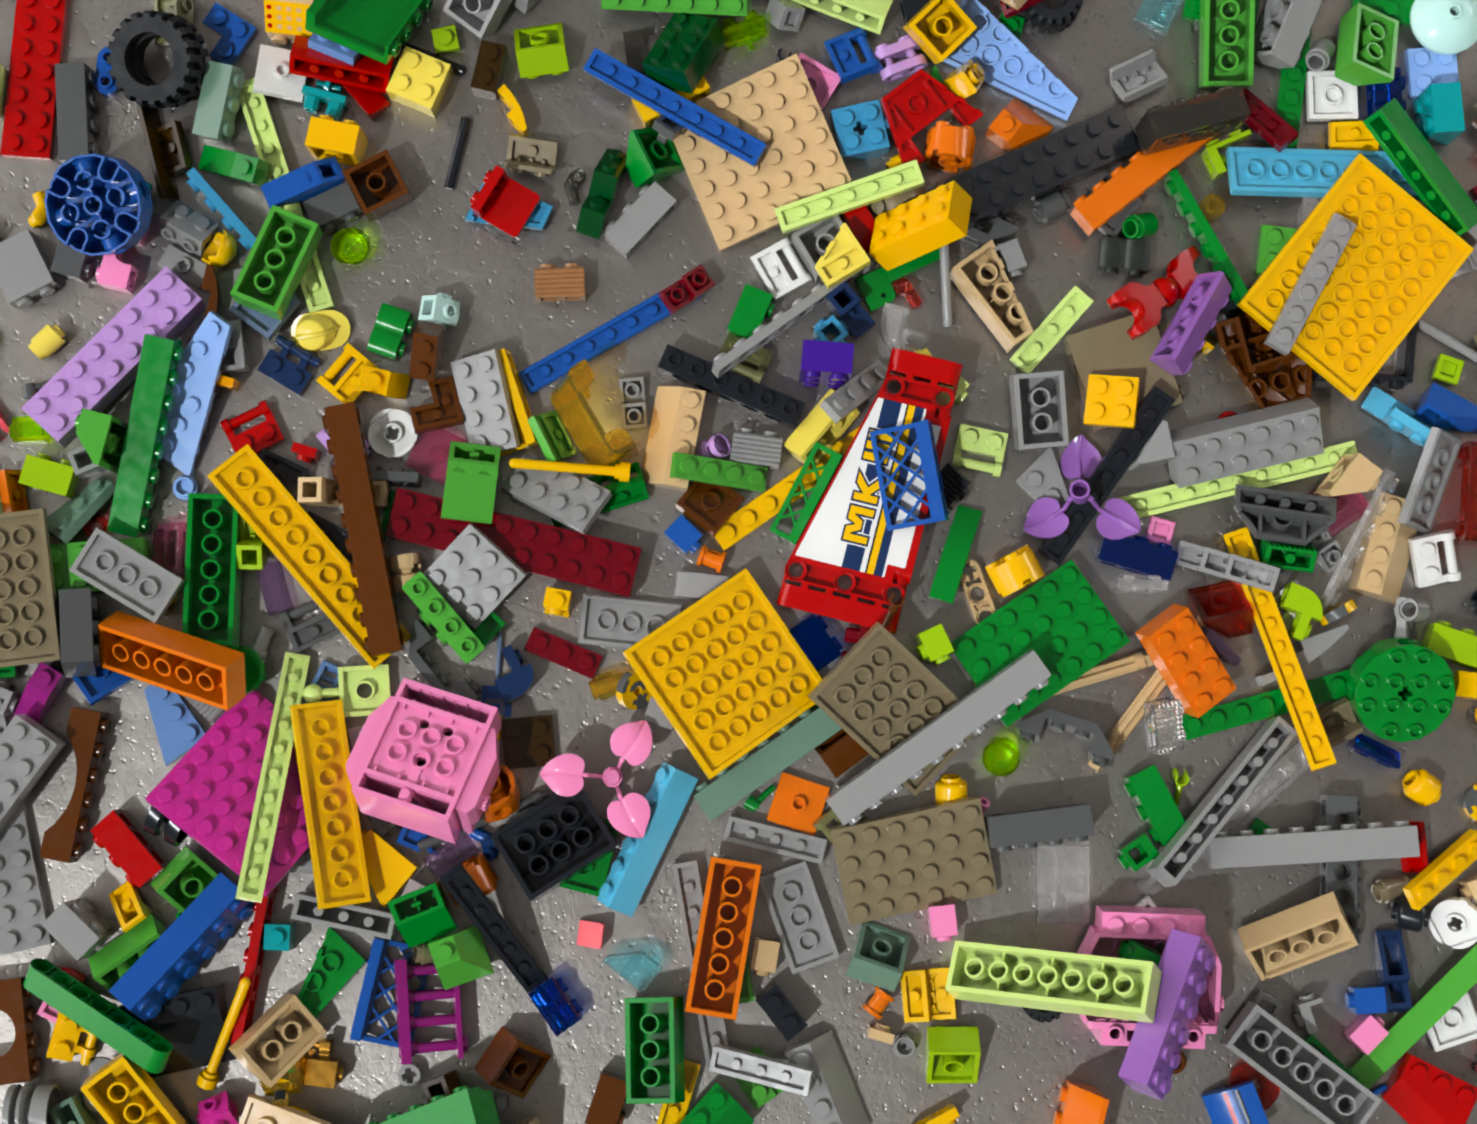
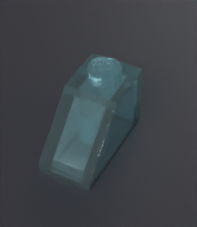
M644 951L609 954L603 960L604 963L642 994L663 968L659 965L661 960L652 952L648 954Z

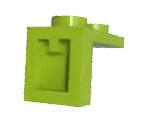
M1238 129L1230 133L1228 138L1220 141L1218 138L1205 145L1206 148L1200 155L1212 181L1221 178L1227 171L1226 159L1219 152L1247 140L1252 134L1250 129L1244 132L1242 129Z

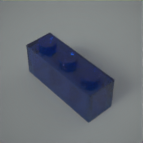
M1101 535L1094 561L1166 583L1171 581L1179 552L1172 550L1173 546L1159 542L1157 546L1148 543V538L1134 535V538L1127 537L1121 540H1109Z

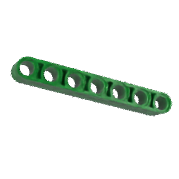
M36 958L30 962L23 982L26 990L146 1071L159 1074L165 1070L173 1049L172 1044L50 961Z

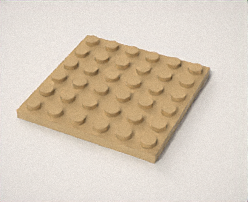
M797 53L693 102L767 144L755 168L687 129L673 140L721 252L779 226L775 208L852 182Z

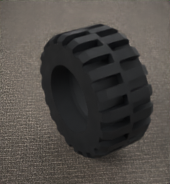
M148 10L143 13L131 14V19L125 18L120 23L121 29L116 28L112 34L115 37L114 41H109L108 49L111 50V56H107V64L112 66V70H109L112 79L117 80L115 86L119 91L125 92L124 96L127 99L136 101L137 105L143 107L176 108L180 104L185 105L190 102V96L196 97L199 94L200 89L198 87L202 85L206 68L205 57H208L209 54L208 49L202 46L205 40L202 35L195 34L197 28L192 23H187L185 18L172 13ZM158 36L163 37L167 41L173 54L172 70L169 76L160 84H156L149 77L144 66L145 50L148 44Z

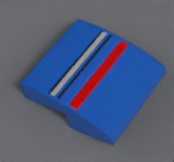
M1251 1079L1229 1088L1223 1086L1201 1095L1212 1124H1269Z

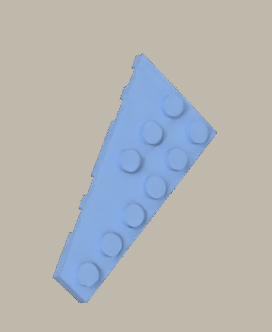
M962 0L959 7L977 28L943 63L957 69L966 61L972 59L974 63L977 62L984 71L983 76L985 77L984 83L1067 122L1078 98L1018 38L1000 23L978 0Z
M214 311L208 313L184 349L181 361H178L176 369L179 373L176 386H173L171 395L174 397V403L167 416L169 429L167 434L163 436L162 445H164L162 458L188 477H193L195 460L200 452L202 434L206 430L215 396L216 382L220 378L223 356L226 355L233 325Z

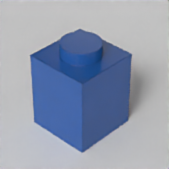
M682 515L664 532V535L685 555L689 552L694 554L703 545L700 541L703 535Z
M1379 984L1347 986L1348 993H1345L1344 999L1349 1012L1356 1015L1387 1013L1384 986Z

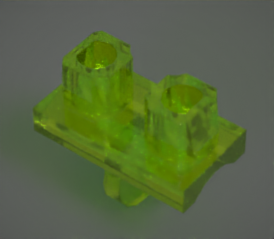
M753 9L750 10L748 16H743V22L736 24L733 18L722 20V32L725 38L724 46L726 50L736 46L740 48L745 45L749 52L754 50L753 42L767 36L763 14L758 15Z

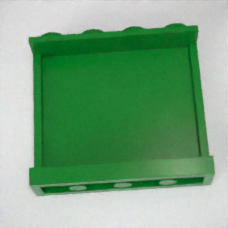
M314 0L306 11L305 30L387 65L392 57H397L402 43L409 40L413 28L420 25L423 14L430 11L433 0Z

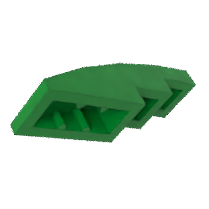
M958 505L929 593L930 598L950 604L954 603L983 511Z

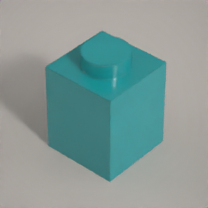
M269 922L265 924L263 950L290 951L295 948L296 922Z

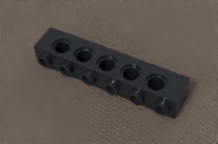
M667 344L658 364V372L795 430L805 407L804 402L732 371H728L717 379L711 372L713 363Z

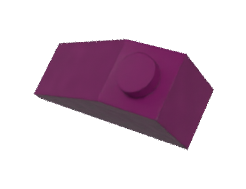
M50 662L40 663L28 681L13 717L16 714H27L41 725L71 677H65L63 670Z

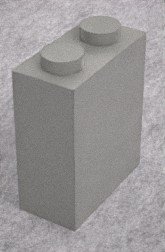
M29 229L0 242V287L10 305L15 308L28 307L33 303V300L39 297L50 296L55 292V289L61 287L56 275L50 271L51 265L37 236Z

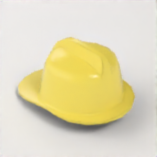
M322 310L299 315L291 326V336L296 341V344L305 350L313 352L340 347L348 340L351 333L348 319L336 310Z

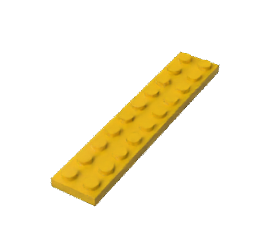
M248 444L207 475L208 479L373 669L391 655L374 657L371 656V652L366 651L364 638L368 636L366 627H362L359 613L363 612L362 604L356 600L355 588L358 587L357 578L352 577L350 563ZM400 622L403 642L405 643L411 638V634Z

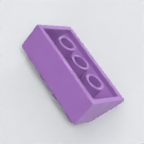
M1216 271L1197 274L1149 360L1169 374L1173 376L1184 375L1190 370L1193 365L1192 359L1196 352L1203 347L1205 343L1204 338L1208 331L1215 326L1219 311L1228 303V295L1232 287L1223 272Z

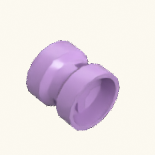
M717 433L711 436L709 440L706 439L697 444V456L722 459L730 455L731 444L725 435Z

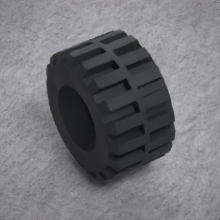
M1063 0L1064 6L1057 9L1047 8L1039 2L1020 13H1024L1022 17L1025 18L1024 22L1030 21V28L1033 29L1035 26L1039 28L1037 32L1043 33L1044 30H1048V34H1053L1054 30L1057 29L1059 33L1064 30L1065 26L1068 28L1073 20L1075 21L1083 0Z

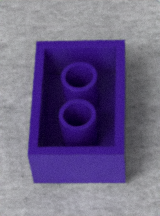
M803 339L799 383H804L803 386L808 388H818L820 384L828 385L829 389H839L851 378L854 344Z

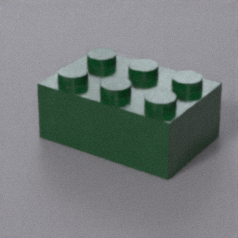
M674 13L642 63L646 76L668 89L693 93L725 42L719 20L689 13Z

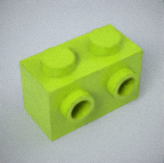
M942 623L914 636L918 644L915 650L921 661L924 659L926 663L933 661L935 666L951 659L949 653L954 652V649Z

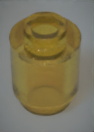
M1217 194L1205 196L1198 204L1209 224L1217 221L1225 211V202Z
M614 669L593 677L594 680L588 683L594 699L605 700L616 696L617 684L623 672L618 673Z

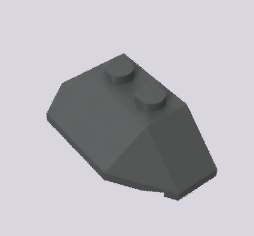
M1236 484L1234 510L1255 539L1307 546L1336 522L1337 498Z

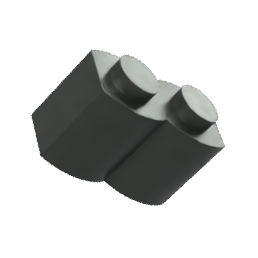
M1102 237L1099 242L1097 270L1103 271L1104 275L1115 276L1118 275V272L1128 273V277L1141 278L1143 274H1147L1149 271L1152 241Z

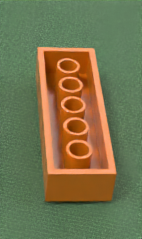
M116 611L98 624L102 668L229 711L246 697L245 657L242 652L120 611Z
M710 855L685 1012L736 1020L761 864Z

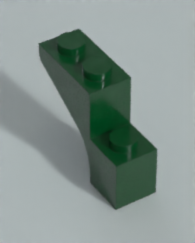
M609 148L603 154L594 169L588 197L581 206L576 232L598 240L600 239L606 228L613 201L626 172L627 154L620 150Z

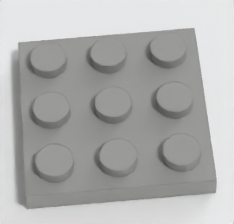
M472 522L423 573L449 605L474 629L485 620L527 575L524 570Z

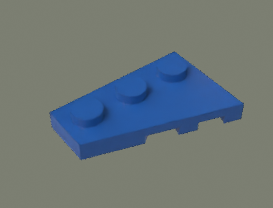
M96 667L97 676L71 677L90 706L135 680L102 667Z

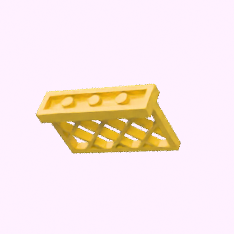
M505 348L500 349L499 354L518 428L517 431L520 434L522 443L521 447L500 452V458L530 446L535 447L539 445L527 419L532 417V413L511 351Z

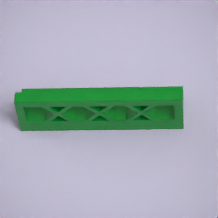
M817 441L815 442L769 531L795 545L798 543L845 456L844 454L834 451ZM818 449L830 454L831 457L826 465L817 468L814 457ZM811 462H812L813 469L808 470V468H809V466H810V464H811ZM824 469L821 476H819L818 470ZM815 472L817 479L815 487L805 490L802 481L805 474ZM800 485L802 491L796 493ZM812 491L810 497L808 498L806 493ZM803 494L806 504L802 510L794 512L791 500L794 496ZM787 508H789L790 513L784 515ZM801 513L796 521L795 514ZM791 516L794 527L791 533L787 534L777 527L782 518Z
M638 462L630 464V473L636 472L637 476L629 478V482H619V479H614V476L594 475L587 478L598 485L605 481H612L609 485L602 486L610 490L612 496L600 514L649 499ZM551 518L552 523L555 527L565 525Z

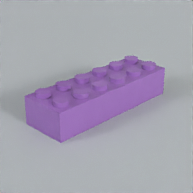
M1171 929L1158 965L1162 974L1154 1023L1137 1022L1118 1074L1132 1090L1162 1101L1165 1094H1168L1171 1089L1173 1071L1180 1064L1182 1046L1189 1039L1191 1021L1198 1014L1197 1004L1200 996L1206 991L1207 976L1209 971L1213 970L1216 962L1215 953L1200 936Z

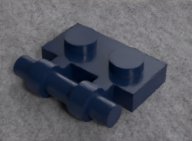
M278 335L275 343L282 347L280 353L278 354L270 349L257 370L299 396H302L314 377L312 373L307 371V368L310 364L318 368L322 363V359L315 356V352L298 346L292 338ZM291 353L301 358L298 365L288 360Z

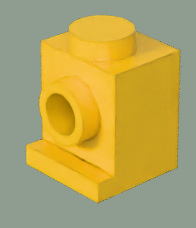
M546 587L543 602L544 613L569 618L574 593L572 591Z

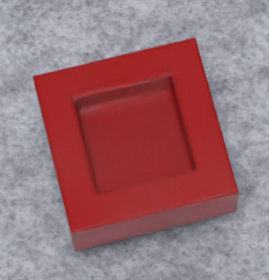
M293 442L291 452L297 455L296 459L310 464L312 460L320 461L322 455L320 450Z

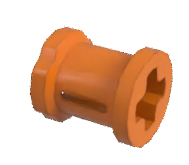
M703 544L696 565H704L716 569V572L720 574L727 552L723 551L720 553L708 549Z
M876 986L874 988L875 993L867 1004L864 1003L862 1005V1008L878 1020H881L882 1012L895 999Z

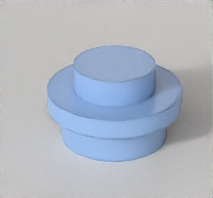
M180 476L173 483V493L181 500H188V493L198 492V483L191 476Z

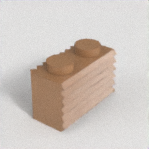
M567 263L564 268H555L554 264H542L540 268L534 269L535 299L537 302L586 300L585 269L580 267L578 263Z

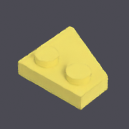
M843 223L835 239L831 240L827 246L825 254L816 263L815 270L827 289H830L870 265L871 260L847 224Z

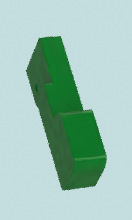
M939 248L892 270L887 271L881 267L855 280V288L859 296L865 298L870 311L872 312L894 301L896 294L892 287L893 284L939 263Z

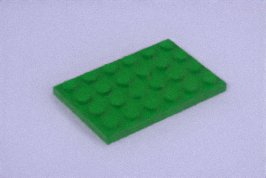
M1071 559L956 638L951 644L954 649V655L977 688L1030 649L1036 652L1052 674L1047 678L1049 683L1037 691L1033 688L1026 693L1028 698L1017 706L1013 703L1006 708L1008 712L999 719L1007 728L1131 641Z

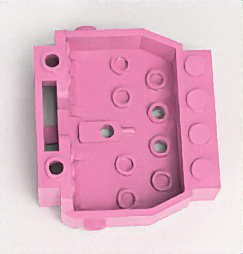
M403 678L395 697L390 696L368 716L346 762L347 776L352 785L351 790L361 813L456 844L461 831L473 833L476 826L475 823L480 820L483 811L486 812L490 806V794L500 774L497 735L502 723L498 708ZM423 724L428 726L425 729L421 728ZM446 732L452 733L451 736H445L444 734ZM420 761L426 762L423 766L417 765Z
M1096 904L1095 926L1090 925L1077 951L1078 954L1118 958L1117 950L1121 942H1126L1127 938H1132L1155 948L1156 944L1163 943V949L1158 951L1162 955L1171 929L1202 937L1215 953L1216 962L1213 970L1209 971L1207 976L1206 991L1200 996L1197 1004L1198 1014L1191 1021L1189 1039L1186 1044H1183L1182 1048L1205 1049L1206 1034L1218 1033L1220 1012L1224 1010V998L1221 996L1222 964L1211 937L1205 932L1206 915L1197 908ZM1078 1014L1100 1045L1129 1046L1138 1022Z

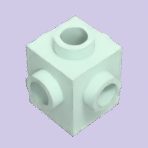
M444 293L422 296L418 320L445 325L444 331L446 327H457L461 302L452 300L451 295Z

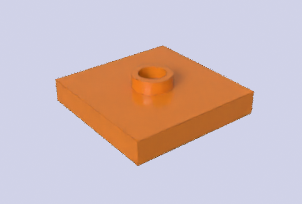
M782 772L766 820L814 836L816 828L812 824L821 816L826 802L825 798L828 796L830 788Z

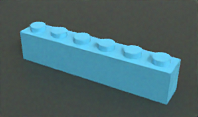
M665 762L662 763L660 769L656 772L655 780L649 792L645 795L651 810L645 836L643 838L627 836L624 839L619 855L611 866V871L605 884L600 889L597 898L599 902L608 908L633 917L695 788L698 778Z

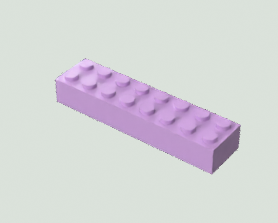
M165 266L21 409L62 447L66 448L77 437L75 421L78 414H81L82 408L101 413L137 377L144 335L153 333L176 339L207 308L204 301Z

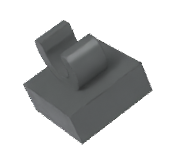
M662 115L654 121L652 129L659 133L656 140L663 145H666L668 139L673 141L685 132V128Z

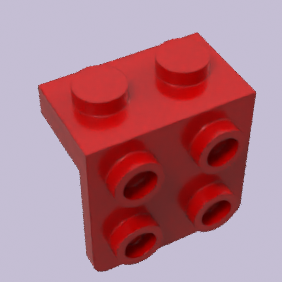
M496 165L493 171L490 169L483 179L485 184L480 192L476 191L472 196L470 208L474 215L515 238L519 236L535 210L540 197L537 193L509 178L506 171Z

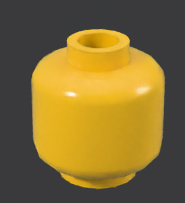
M1425 769L1412 770L1405 775L1402 782L1403 792L1408 798L1420 806H1428L1440 799L1442 784L1437 777Z
M944 774L941 776V779L935 782L936 804L968 797L967 782L961 779V776L958 774Z

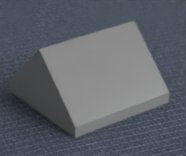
M1162 420L1128 467L1129 470L1165 464L1175 457L1167 421Z

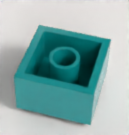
M1461 82L1430 84L1413 102V114L1417 117L1416 126L1431 146L1449 145L1465 131Z

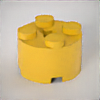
M1029 544L985 567L1001 598L1045 576Z

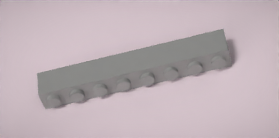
M1280 716L1268 719L1148 867L1147 871L1165 888L1176 886L1297 735L1296 730Z
M1409 820L1393 821V826L1384 827L1383 822L1367 823V828H1357L1356 823L1341 824V829L1331 830V825L1315 826V831H1305V827H1289V832L1279 833V828L1263 829V834H1253V830H1238V835L1228 836L1227 831H1219L1206 848L1207 865L1210 869L1420 857L1417 825H1409Z

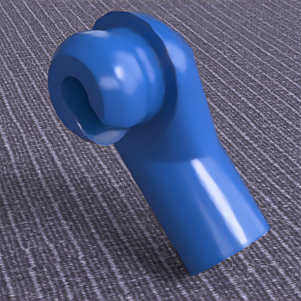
M481 828L474 829L469 837L481 842L483 854L487 861L494 860L499 854V849L494 846V841L490 836L492 833Z

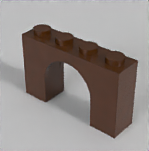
M26 976L0 979V1010L11 1018L15 1027V1040L12 1047L5 1055L0 1056V1085L32 1081L38 1078V1074L41 1071V1063L36 1055L38 1035L34 1032L33 1023L36 1020V1010L32 1007L31 1002L33 994L23 986Z

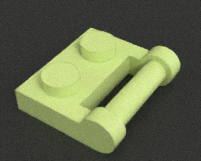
M959 424L951 464L957 469L964 467L992 473V476L1000 477L1008 433ZM966 451L995 457V461L993 464L961 457V453Z

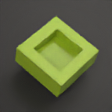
M455 25L431 30L436 55L441 56L461 51Z
M1439 354L1431 379L1452 386L1457 385L1465 361Z

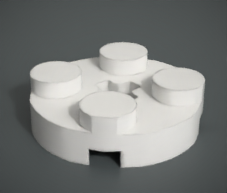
M384 409L378 412L369 424L368 441L371 447L378 454L389 459L406 456L414 449L419 440V435L414 432L411 416L399 409ZM391 427L394 430L399 429L400 431L397 434L398 438L395 440L387 438V435H389L388 429Z
M1448 897L1439 901L1431 912L1429 927L1435 939L1455 949H1464L1473 945L1477 941V907L1466 897ZM1452 917L1461 919V928L1458 929L1456 925H1450V922L1453 920Z

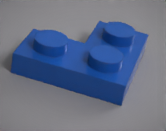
M216 2L202 22L204 26L222 36L209 54L211 59L233 66L237 64L258 33L256 27Z

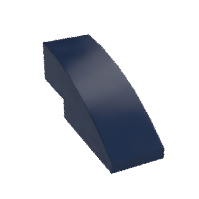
M1401 929L1375 931L1377 984L1385 987L1387 1013L1406 1012L1412 1008V1002L1408 986L1410 974Z

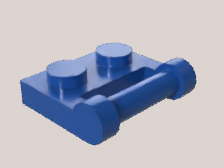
M861 27L824 41L825 49L842 84L869 73L877 74L883 69L881 61L876 59L867 40L868 34L866 30ZM856 42L859 44L867 62L861 64L852 43Z

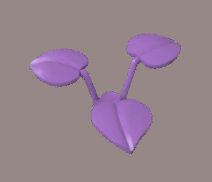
M1080 434L1069 443L1060 460V469L1064 477L1067 479L1078 478V480H1075L1070 485V497L1067 498L1065 505L1061 509L1058 501L1053 498L1044 497L1036 500L1028 510L1023 529L1026 533L1038 538L1057 537L1064 533L1069 526V519L1063 512L1068 509L1072 502L1084 504L1087 501L1101 513L1097 517L1096 527L1099 533L1109 540H1121L1138 534L1141 531V525L1136 511L1126 501L1111 498L1106 502L1104 509H1102L1094 500V497L1090 496V486L1083 478L1088 479L1102 458L1099 451Z

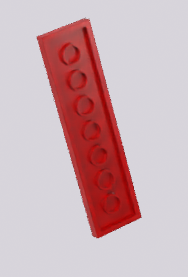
M16 0L0 153L5 158L53 161L57 122L55 64L63 62L69 0Z

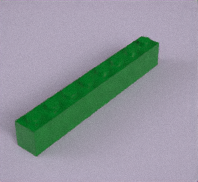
M153 333L144 335L107 528L109 532L137 538L143 536L149 529L150 518H148L149 508L153 507L155 501V494L152 493L154 484L158 482L160 475L157 467L159 460L162 459L164 454L163 436L167 434L169 429L167 416L174 403V397L171 395L173 386H176L179 373L176 369L178 361H181L183 356L182 340Z

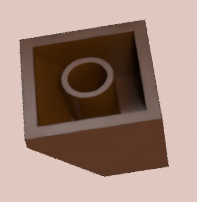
M502 1026L474 1070L489 1085L524 1099L551 1055L521 1034Z

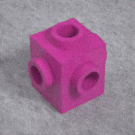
M227 1091L198 1102L199 1114L196 1115L198 1124H239L237 1104Z

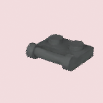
M314 600L293 610H284L279 613L297 654L342 634L325 613L294 627L292 620L320 608Z

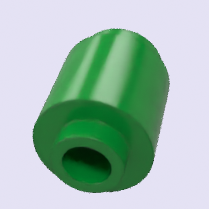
M1151 212L1131 215L1123 222L1122 230L1124 235L1130 239L1150 237L1158 230V220Z

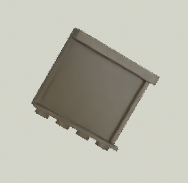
M1133 315L1067 335L1063 339L1084 406L1086 404L1089 374L1139 377L1141 380L1138 406L1152 386L1158 387L1175 399L1171 407L1175 408L1183 403L1184 392L1181 385H1177L1175 377L1149 360L1161 340L1158 330L1160 329V322L1146 334L1135 340H1132L1127 333V330L1134 325ZM1092 426L1094 433L1103 431L1104 429L1108 428L1103 426Z

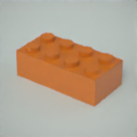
M1174 603L1135 632L1185 714L1199 718L1237 689L1188 607Z

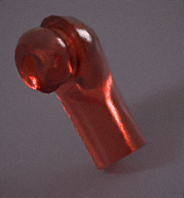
M901 277L893 282L892 287L894 291L898 294L903 293L912 310L923 304L907 278Z

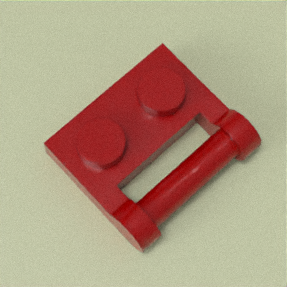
M266 400L259 402V406L230 420L225 419L220 422L235 453L246 444L254 452L260 453L262 448L269 449L286 441ZM264 414L266 421L236 435L235 428Z

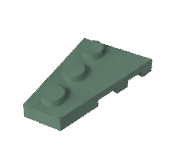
M101 476L47 517L49 534L67 544L114 494L115 485Z

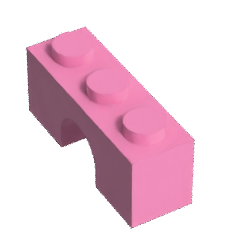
M148 230L137 244L138 246H145ZM123 253L104 255L101 265L96 270L97 283L106 289L133 294L138 270L130 264L123 263Z

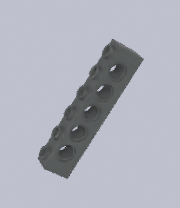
M1320 794V825H1331V830L1341 829L1337 824V817L1343 814L1346 818L1345 824L1356 823L1357 828H1360L1358 826V816L1361 814V803L1357 801V796ZM1361 860L1320 863V896L1334 891L1337 897L1339 891L1343 890L1345 892L1346 899L1341 903V906L1359 944L1361 942V930L1358 928V918L1361 916V905L1358 903V892L1361 891V879L1358 877V867L1361 865ZM1340 865H1344L1346 869V874L1342 878L1337 876V868ZM1358 945L1349 950H1358Z

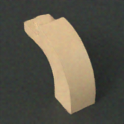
M298 477L297 502L312 506L343 508L342 503H338L336 489H339L338 480L324 477ZM373 481L377 506L388 507L389 482Z

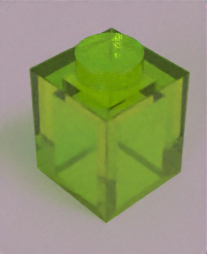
M12 417L9 435L14 443L19 445L51 444L50 435L31 417Z

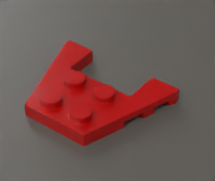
M922 69L918 70L880 100L902 164L917 160L919 165L925 160V157L911 138L947 110L952 112L961 126H970L984 115L979 109L966 103V100L946 89L945 85Z

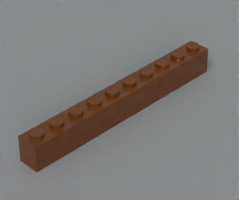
M355 402L325 407V415H322L324 429L329 431L330 439L326 441L329 454H333L335 464H331L334 479H338L339 489H336L338 503H342L344 513H341V522L343 528H347L349 538H345L348 553H352L353 563H350L352 577L357 578L358 587L355 588V596L357 602L362 604L363 612H360L359 616L361 625L366 627L368 636L364 638L365 648L374 657L405 651L359 406Z

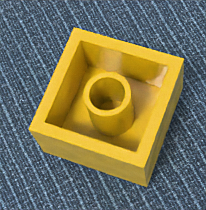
M930 0L902 28L933 63L938 64L943 62L977 26L954 0Z
M319 115V118L311 116L305 146L314 159L322 160L336 157L339 164L354 166L364 161L368 139L357 122L352 120L334 121V118L327 115Z

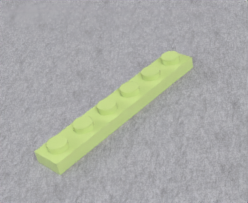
M913 160L777 207L774 210L781 231L785 234L924 186L925 181L917 160Z

